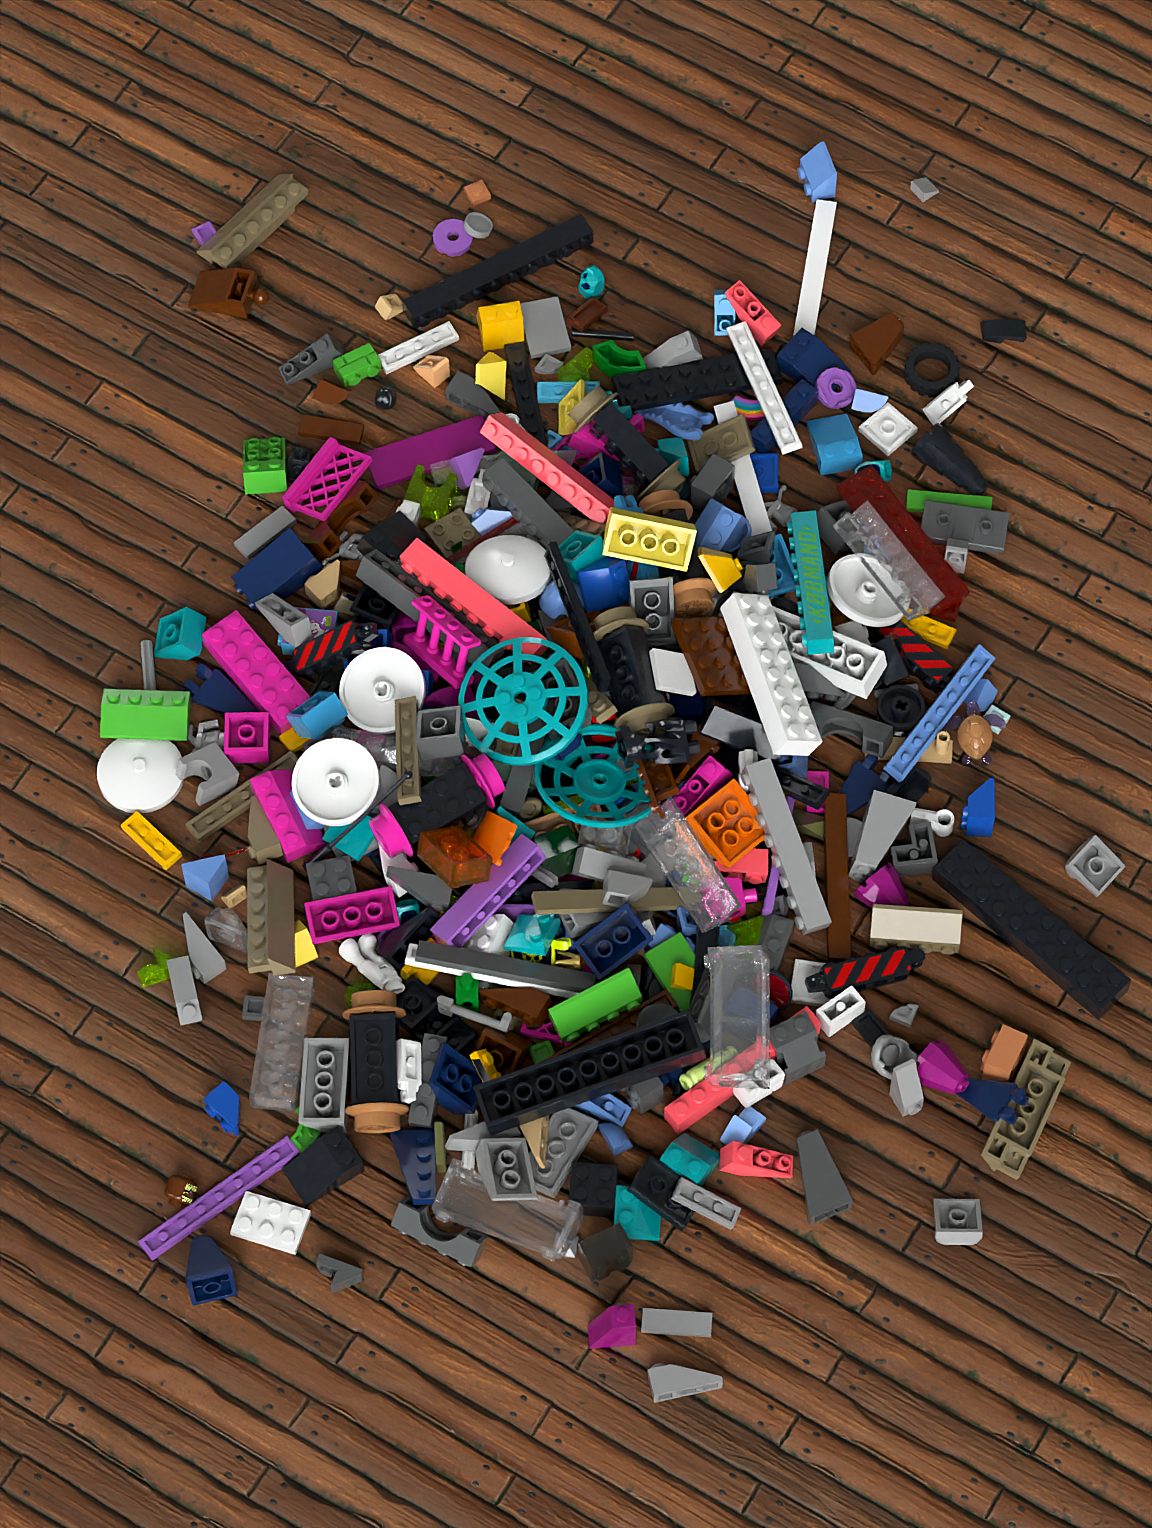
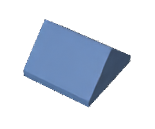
M225 854L181 864L186 887L210 901H213L229 878Z

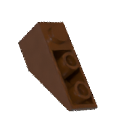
M531 987L481 989L479 991L485 1006L491 1009L497 1008L502 1010L503 1013L509 1012L512 1014V1018L515 1016L528 1026L535 1025L541 1028L549 1015L548 1009L554 1007L549 995Z

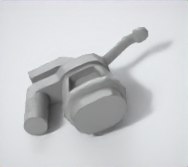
M786 485L781 486L775 502L764 503L765 509H768L767 515L771 529L776 532L777 526L770 520L772 517L783 527H786L787 522H791L790 513L797 512L796 508L781 502L782 492L786 490Z
M343 531L340 535L342 544L339 546V552L332 555L331 558L324 559L322 565H327L328 561L339 556L349 561L362 560L363 555L356 549L358 546L356 543H359L364 535L354 533L343 544L348 537V532Z
M217 719L199 723L196 738L193 736V725H189L187 740L195 746L192 752L214 742L217 743L221 750H224V732L215 730L205 733L206 730L219 728Z

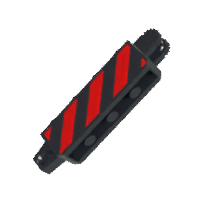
M349 620L296 647L293 651V659L286 662L284 666L291 674L294 673L295 676L316 677L319 672L332 669L333 665L339 662H346L349 660V657L362 654L365 649L371 647V640L379 635L377 623H359Z
M901 620L886 627L868 626L869 630L874 634L875 643L889 636L897 635L915 673L912 676L920 679L928 690H932L936 694L939 691L942 692L952 679L953 665Z
M891 947L885 952L878 954L877 952H871L857 959L856 957H850L836 964L835 962H829L824 964L818 973L806 977L805 985L808 993L823 992L826 997L832 999L851 985L857 992L906 981L910 971L922 965L925 953L920 949L907 951L906 947Z

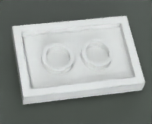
M246 1191L230 1233L233 1236L296 1255L310 1219L311 1210Z

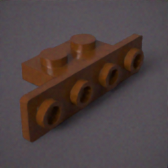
M645 759L637 760L635 764H639V768H636L638 775L646 783L642 785L647 797H651V801H649L650 808L654 814L658 813L660 818L663 819L666 816L660 801L680 793L670 764H655L653 760L648 763L645 762Z

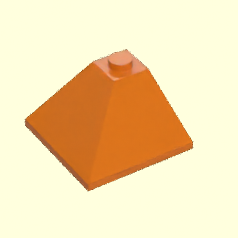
M732 779L679 822L680 826L697 845L727 869L762 842L765 835L763 827L758 825L756 814L758 813L755 806L752 807L749 796L735 779Z

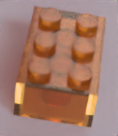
M452 826L420 832L417 856L450 888H459L464 885H475L480 882L489 881L492 857L461 827Z

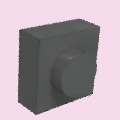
M245 995L242 1019L265 1022L268 998Z

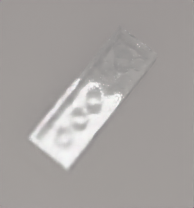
M273 973L268 975L249 1094L251 1108L296 1112L302 1077L304 1038H308L315 993L313 977L284 974L274 976Z

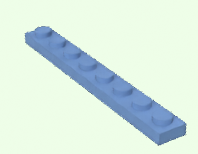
M980 644L975 647L883 769L899 783L904 780L937 734L995 660L993 655Z

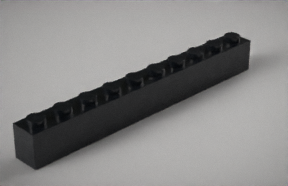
M579 214L402 300L403 312L414 329L425 327L430 322L443 318L456 309H462L467 304L478 301L491 292H497L502 287L515 283L528 274H534L537 270L550 266L563 257H569L574 252L589 247L593 243V230L582 214Z

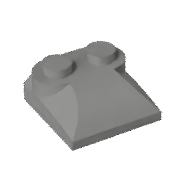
M1096 835L1091 836L1065 864L1066 873L1071 878L1077 879L1096 897L1126 867Z
M980 1199L933 1200L935 1239L937 1242L944 1245H974L982 1239Z

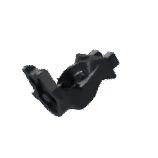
M673 717L645 723L649 733L644 734L634 733L625 725L619 726V731H615L618 747L617 753L623 759L626 769L634 766L635 761L644 758L653 759L655 764L689 762L690 756L700 753V746L697 740L687 742V734L697 733V725L694 720ZM657 727H664L666 729L663 734L655 732ZM654 742L655 746L650 751H646V744ZM665 749L669 750V756L663 757L661 755Z

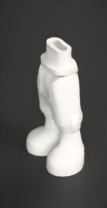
M373 933L362 935L358 943L354 939L349 938L340 945L339 954L347 962L355 965L360 973L377 987L381 988V990L392 991L396 994L405 990L402 979L398 976L392 964L375 952L377 938Z

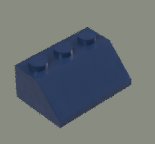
M626 903L573 943V945L597 978L601 980L654 939L633 906Z

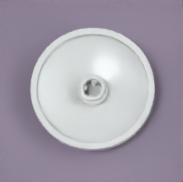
M502 535L483 541L470 552L465 564V575L503 605L520 604L537 597L547 587L551 579V572L544 557L546 550L537 542L517 535Z
M864 554L844 556L835 562L827 576V590L835 606L847 617L860 624L871 627L890 626L898 622L908 609L910 594L904 579L893 567L878 558Z
M390 647L373 648L354 658L345 669L339 686L340 702L348 713L347 717L360 729L374 734L395 732L394 700L416 696L418 711H421L426 697V682L418 664L406 653Z
M118 738L104 750L97 766L99 788L106 800L120 810L129 813L156 811L169 804L177 796L183 785L184 780H179L176 776L178 761L182 756L177 747L169 740Z
M343 738L326 739L312 745L299 758L292 775V791L296 803L310 819L326 826H344L353 823L376 802L380 790V773L374 758L360 744Z

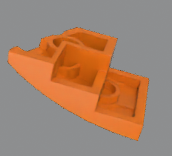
M487 811L466 850L500 866L503 861L500 858L508 849L518 826Z

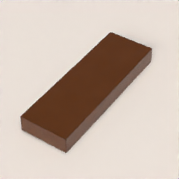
M303 415L298 435L321 440H328L332 437L337 439L339 443L360 446L364 424Z

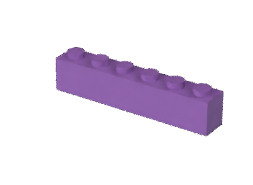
M521 834L501 856L500 859L503 860L501 865L498 866L493 863L435 923L430 931L442 945L461 948L547 857L536 843Z

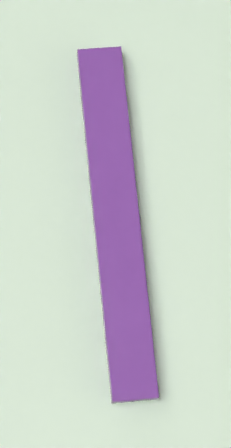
M285 1136L138 1241L139 1245L153 1261L243 1197L246 1191L250 1192L284 1168L301 1154L290 1138Z

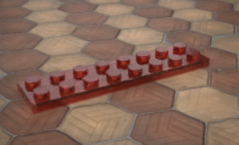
M872 465L837 484L836 489L934 615L969 596V589Z

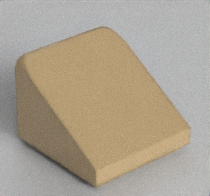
M396 294L380 296L375 305L376 310L384 320H389L403 312L402 301Z
M237 885L221 896V899L229 909L247 898L246 887L244 885Z

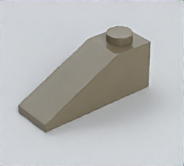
M254 795L251 797L248 826L249 846L246 848L250 858H255L258 865L266 863L267 859L273 860L283 856L281 843L258 799Z

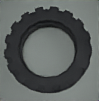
M931 342V344L927 345L923 343L920 347L916 346L913 348L912 353L909 352L904 367L905 381L907 385L911 386L910 389L912 391H917L921 396L928 395L929 398L938 396L959 380V358L957 355H954L952 349H947L943 344L936 345V343ZM934 358L947 365L949 374L940 381L930 382L917 375L915 366L922 360Z

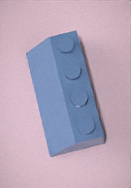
M711 498L695 523L697 530L695 544L697 550L702 546L727 553L747 520ZM702 564L706 578L711 579L710 575L708 574L707 570Z

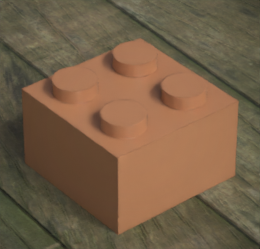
M1004 1024L1000 1031L996 1030L991 1040V1047L985 1051L982 1058L983 1063L980 1068L983 1071L982 1080L1010 1083L1025 1053L1028 1035Z

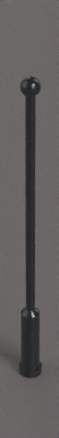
M409 770L405 771L404 776L334 841L326 844L309 861L305 862L302 865L303 869L307 872L306 863L323 860L333 850L332 847L406 779H411L413 776L412 772Z

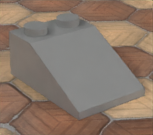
M482 1138L475 1151L479 1174L491 1200H536L537 1193L526 1138Z

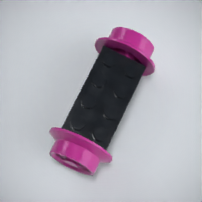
M484 753L473 759L464 754L461 755L462 764L421 787V802L399 805L397 801L388 808L384 803L379 804L380 814L370 819L369 825L389 858L392 859L402 852L409 857H413V848L485 805L491 809L495 808L494 797L505 792V786L496 768Z

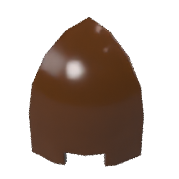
M320 379L312 398L322 403L333 405L345 400L350 391L327 379Z

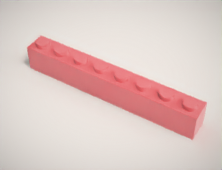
M501 412L488 416L480 431L482 435L589 519L602 524L607 523L610 507L615 508L613 498Z
M416 538L400 555L401 567L407 573L415 574L422 585L425 587L429 585L433 588L434 593L439 598L447 599L453 609L457 612L462 611L465 613L466 618L472 624L476 625L478 623L489 637L494 636L499 640V643L519 637H534L547 640L541 633L420 539ZM522 643V654L540 657L549 647L536 643ZM513 644L505 646L503 648L506 650L511 649L513 651ZM522 660L523 663L528 662L531 666L535 663L533 661Z
M808 1006L792 1016L794 1017L806 1011L817 1033H820L821 1021ZM765 1035L664 1108V1119L678 1135L734 1095L733 1088L736 1079L771 1058L775 1061L776 1052L767 1036Z

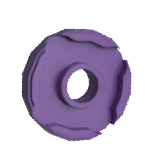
M449 219L437 225L433 232V243L438 252L447 254L450 257L461 256L468 252L473 244V236L465 231L463 227L464 221ZM455 235L458 237V239L455 241H450L448 237Z
M837 367L826 369L815 382V388L818 389V399L829 408H844L854 399L857 386L854 378L846 370L843 371ZM833 383L840 386V393L832 390L831 385Z

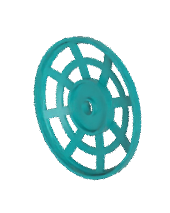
M519 637L496 644L477 658L467 671L461 684L458 706L461 705L465 734L481 753L503 764L523 766L540 763L556 756L575 739L586 718L589 692L582 669L565 649L545 639ZM522 643L541 644L550 647L556 652L547 660L536 655L522 654ZM513 644L512 656L498 661L490 669L481 663L496 650ZM562 657L574 669L579 687L565 686L562 675L554 666ZM522 660L533 661L541 664V666L534 674L523 672ZM513 662L514 673L506 676L504 679L495 673L502 666ZM477 670L484 676L477 689L476 701L464 704L466 686L473 672ZM548 671L555 677L558 688L546 689L541 679ZM488 680L497 685L494 697L482 699L484 688ZM521 693L526 694L527 697L523 703H516L517 695ZM567 696H580L577 716L571 728L567 729L559 722L565 710ZM559 697L557 710L552 717L545 711L548 698ZM495 706L500 714L493 726L487 720L483 708ZM477 710L480 721L488 730L482 742L470 730L465 716L466 712ZM538 718L547 723L540 730L528 734L527 724L534 722ZM506 722L518 725L519 736L508 735L500 732ZM552 729L563 736L558 743L549 749L531 755V741L545 736ZM495 737L510 743H520L522 757L502 755L492 751L489 747Z
M591 724L582 728L579 731L582 736L581 745L576 750L566 756L563 761H557L553 757L543 761L555 768L553 777L555 788L542 787L540 775L543 762L535 764L534 777L539 794L551 809L562 817L585 826L615 828L638 822L652 812L649 806L646 810L635 816L625 818L622 815L632 810L640 801H651V797H647L644 794L645 791L642 785L646 783L638 775L636 769L639 768L638 764L634 762V766L631 767L633 770L626 773L616 765L618 758L623 761L617 753V741L614 748L603 746L586 747L583 739L584 735H605L616 738L615 731L618 730L614 725ZM560 737L553 740L549 739L540 749L539 753L558 743ZM647 743L645 746L646 751H650L653 748L650 743ZM599 753L610 756L608 760L591 759L590 754ZM581 756L583 763L576 770L566 766L571 760ZM561 773L573 778V786L561 788ZM634 778L638 779V792L625 790L626 781ZM595 780H600L605 783L598 784L595 782ZM577 794L584 802L581 806H578L566 795ZM548 796H559L567 806L577 812L574 815L565 811ZM621 797L633 800L621 809H618L614 803ZM593 804L605 805L609 812H596L589 809ZM584 816L614 817L616 821L590 820L584 818Z

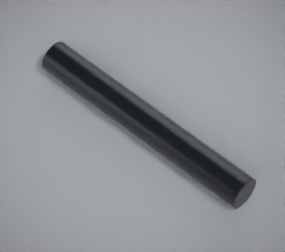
M572 328V337L634 341V333L588 329L581 333L577 329Z

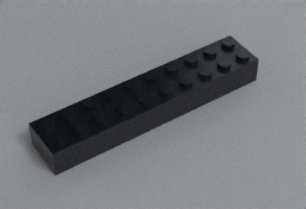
M964 839L933 868L932 880L1098 1020L1129 990L1131 982L1129 977Z
M688 1009L475 1085L473 1088L486 1126L492 1136L707 1058L690 1010Z

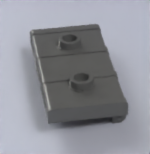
M925 500L919 540L923 541V543L947 546L948 538L969 541L968 550L994 554L1003 553L1010 512Z

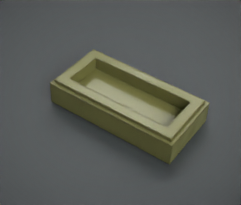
M434 1122L436 1167L438 1173H446L447 1159L444 1123Z

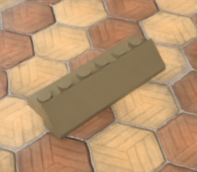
M278 174L197 250V254L211 264L216 262L224 269L230 268L237 261L242 262L295 212V206L308 195V189L293 179V174Z
M267 859V865L247 868L249 973L272 970L273 975L276 976L296 973L294 871Z
M1035 1038L1032 1040L1013 1082L1017 1084L1018 1088L1025 1090L1024 1096L1029 1097V1101L1026 1106L1019 1105L1013 1100L1010 1101L1008 1107L1014 1109L1013 1114L1017 1115L1018 1119L1014 1125L1007 1123L1001 1118L995 1122L981 1153V1156L993 1171L997 1169L1016 1180L1020 1178L1028 1158L1033 1153L1071 1064L1070 1061L1053 1053L1054 1049Z

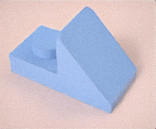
M751 1106L745 1108L739 1116L734 1115L720 1141L725 1145L732 1141L747 1144L766 1122V1117Z

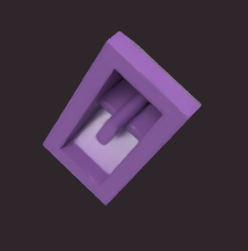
M478 448L448 460L460 489L464 490L470 487L485 449Z

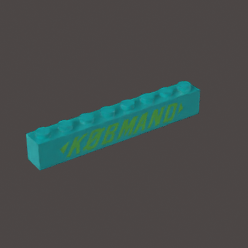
M816 510L790 513L791 522H787L788 535L792 534V537L789 538L790 550H794V553H791L792 566L797 568L793 569L794 582L799 583V585H795L796 598L801 599V601H797L798 614H803V617H799L800 630H805V633L802 634L803 647L807 646L808 655L834 653L833 631Z

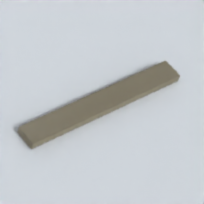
M693 886L649 888L644 897L631 905L636 911L677 910L678 907L705 909L707 904L702 887ZM603 889L534 891L531 895L536 915L616 912L619 907L602 904Z

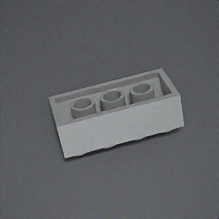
M304 1038L299 1124L324 1133L339 1126L343 1133H347L348 1114L345 1113V1109L349 1107L351 1075L349 1038Z

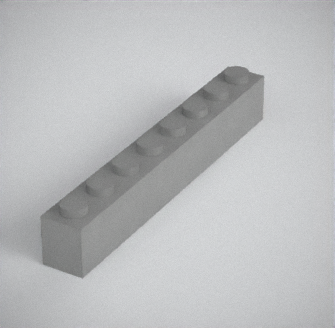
M768 758L745 765L742 770L741 779L744 786H748L750 804L752 807L755 806L758 813L756 814L758 825L764 829V841L773 853L771 856L772 863L780 872L779 881L782 888H786L788 894L787 903L790 909H793L796 917L794 920L797 929L801 930L802 934L805 935L827 928L832 921L771 759Z

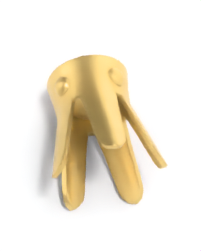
M557 950L558 954L572 959L556 960L554 962L556 966L581 971L585 969L586 961L581 954Z

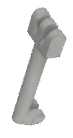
M440 995L437 998L438 1011L450 1017L454 1013L506 1033L513 1023L512 1014L509 1012L504 1013L500 1021L454 1004V999Z

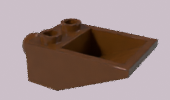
M235 267L203 271L199 274L188 307L247 318L253 300L255 303L263 305L269 300V294L267 290L258 288V279L256 272L253 270Z
M701 723L697 726V733H692L687 737V742L694 740L699 742L700 753L690 756L689 762L672 763L671 769L678 786L697 770L709 755L714 756L721 748L720 742L699 734Z

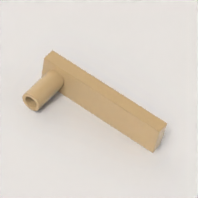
M945 731L939 732L937 738L932 741L917 762L952 763L953 740H950V735ZM893 737L892 743L883 758L878 757V759L890 760L906 738Z

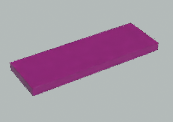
M475 416L364 452L363 454L370 456L373 460L368 468L377 490L451 467L448 460L478 448L485 449L483 455L496 452L494 443L480 433L485 423L483 416Z

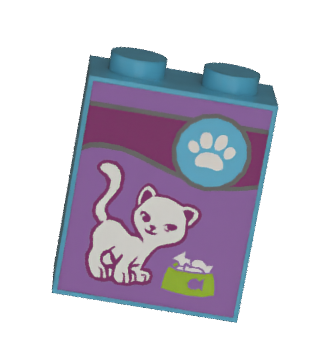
M294 607L309 617L313 634L312 639L337 627L339 624L338 611ZM280 634L278 635V646H281L282 654L293 655L296 647L285 641Z

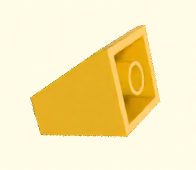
M520 301L478 307L476 318L484 352L503 349L505 344L524 341V325Z

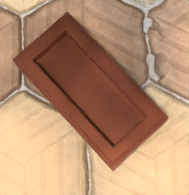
M592 296L567 317L566 323L583 333L608 312V306Z

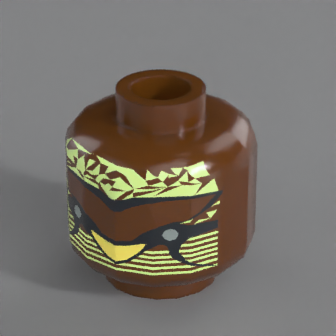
M180 1172L177 1175H171L164 1191V1195L170 1199L168 1203L180 1208L182 1204H191L197 1190V1184L194 1182L195 1178Z

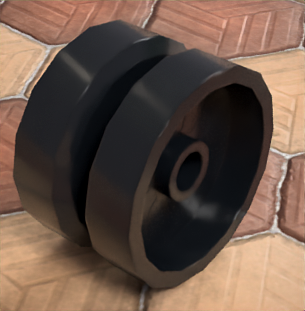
M891 686L884 690L878 699L876 721L893 726V737L907 738L924 715V699L917 690L910 686Z

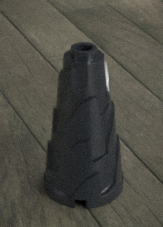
M936 423L931 427L934 432L930 433L927 431L912 449L913 452L910 454L924 466H929L941 476L944 475L959 488L962 487L972 495L978 494L981 496L988 488L986 485L988 481L977 470L978 467L964 454L961 447L952 439L953 436L941 424Z

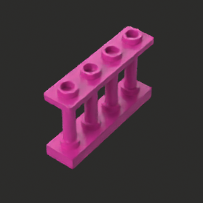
M429 595L413 599L412 605L420 611L417 629L415 632L404 635L403 643L455 689L461 688L467 673L465 664L470 648L480 646L481 640ZM427 619L433 623L431 637L425 634ZM441 630L447 635L444 650L438 645ZM454 642L460 646L457 661L451 657ZM471 675L467 685L473 684V675Z

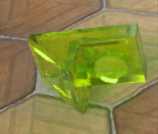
M585 347L558 371V382L579 381L580 379L590 381V374L586 370L593 363V351Z
M762 915L727 926V929L737 936L735 949L741 959L755 955L764 920Z
M153 949L157 965H147L140 971H137L141 987L144 988L170 979L166 960L174 959V957Z

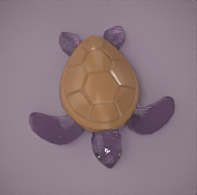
M972 700L967 706L968 717L966 719L960 716H952L942 728V731L945 732L959 728L957 740L961 749L965 752L961 761L963 766L970 764L972 759H981L983 763L990 764L992 758L987 753L993 739L990 726L1000 729L1006 728V722L996 714H988L984 717L979 716V705Z

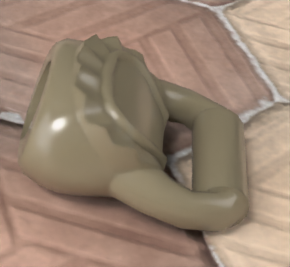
M537 797L526 798L520 816L516 815L518 820L525 821L540 814L542 801Z

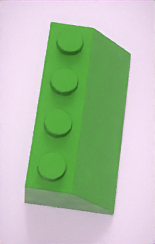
M104 689L101 702L100 738L187 741L192 712L190 692Z
M628 967L548 1009L549 1018L562 1043L566 1041L570 1043L580 1037L579 1034L598 1029L600 1023L606 1020L611 1022L620 1016L619 1013L638 1008L640 1002H642V995Z

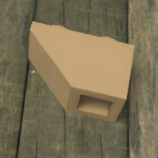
M338 559L333 563L325 565L321 572L309 577L304 584L306 595L321 610H324L339 599L341 565Z

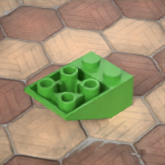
M271 437L269 439L252 438L243 440L245 495L287 491L285 438Z

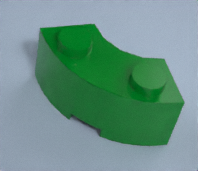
M613 340L592 345V359L600 371L611 378L614 375L646 370L639 350H623L616 346Z

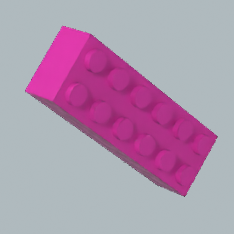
M235 610L202 634L203 645L259 712H269L271 726L281 735L292 728L286 715L308 700L310 696L239 612Z

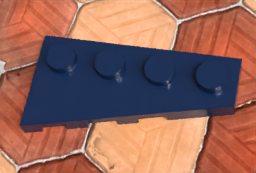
M434 1129L389 1132L413 1205L436 1204Z

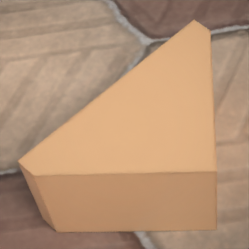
M427 355L413 367L434 388L450 377L449 360L447 357Z

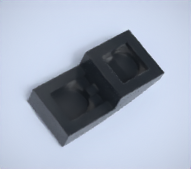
M994 319L980 323L983 341L1001 344L1004 340L1024 342L1027 339L1024 320Z

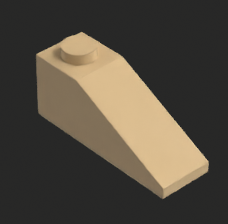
M549 1115L520 1125L540 1168H545Z

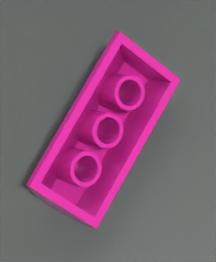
M271 770L250 779L253 794L258 799L281 843L283 856L286 862L289 863L323 848L327 843L322 839L323 834L320 829L307 830L290 795L292 790V771Z
M392 886L304 903L312 945L395 929L400 926Z

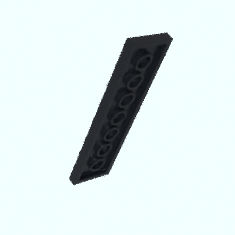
M771 347L760 348L759 351L774 384H782L783 377ZM737 353L612 376V384L615 392L619 394L617 397L621 407L631 406L632 412L753 389Z

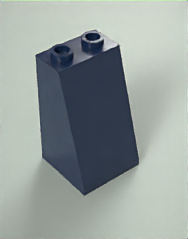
M289 528L231 578L236 583L233 587L240 595L245 594L248 599L245 602L252 610H255L257 608L255 602L272 593L282 600L286 599L303 588L307 579L312 575H317L324 567Z

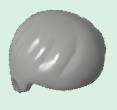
M882 1035L877 1038L872 1047L871 1061L874 1068L880 1075L890 1080L892 1079L893 1068L911 1059H914L916 1067L918 1065V1061H916L918 1059L917 1054L909 1048V1043L901 1038Z

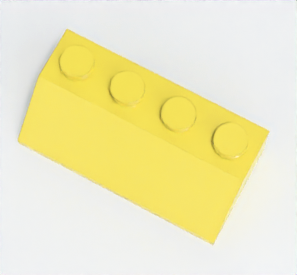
M610 507L605 527L602 555L687 572L697 530L692 523Z

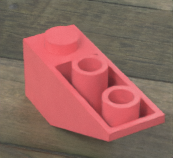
M740 280L725 292L741 322L746 321L753 338L761 346L776 335L782 325Z
M753 848L729 869L716 860L702 866L700 873H703L704 879L705 877L740 878L741 881L750 882L751 884L766 883L768 876V849Z
M732 1141L720 1149L719 1171L740 1176L792 1178L793 1156Z

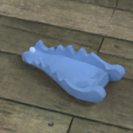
M682 402L676 405L671 404L634 411L635 414L638 413L644 419L659 424L672 434L689 440H699L703 435V431L700 428L703 425L711 424L714 420L712 413L700 412L689 404L684 406Z

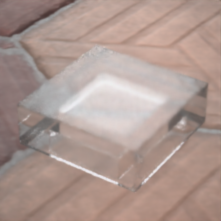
M448 460L429 465L434 485L456 480Z

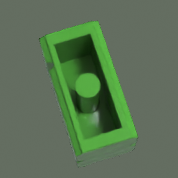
M370 343L332 360L334 372L344 387L349 385L355 386L361 379L368 376L374 377L381 370L380 358Z

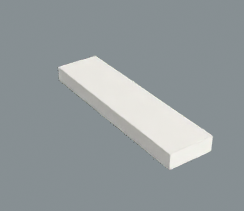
M450 321L378 354L381 367L387 375L458 341L459 335Z

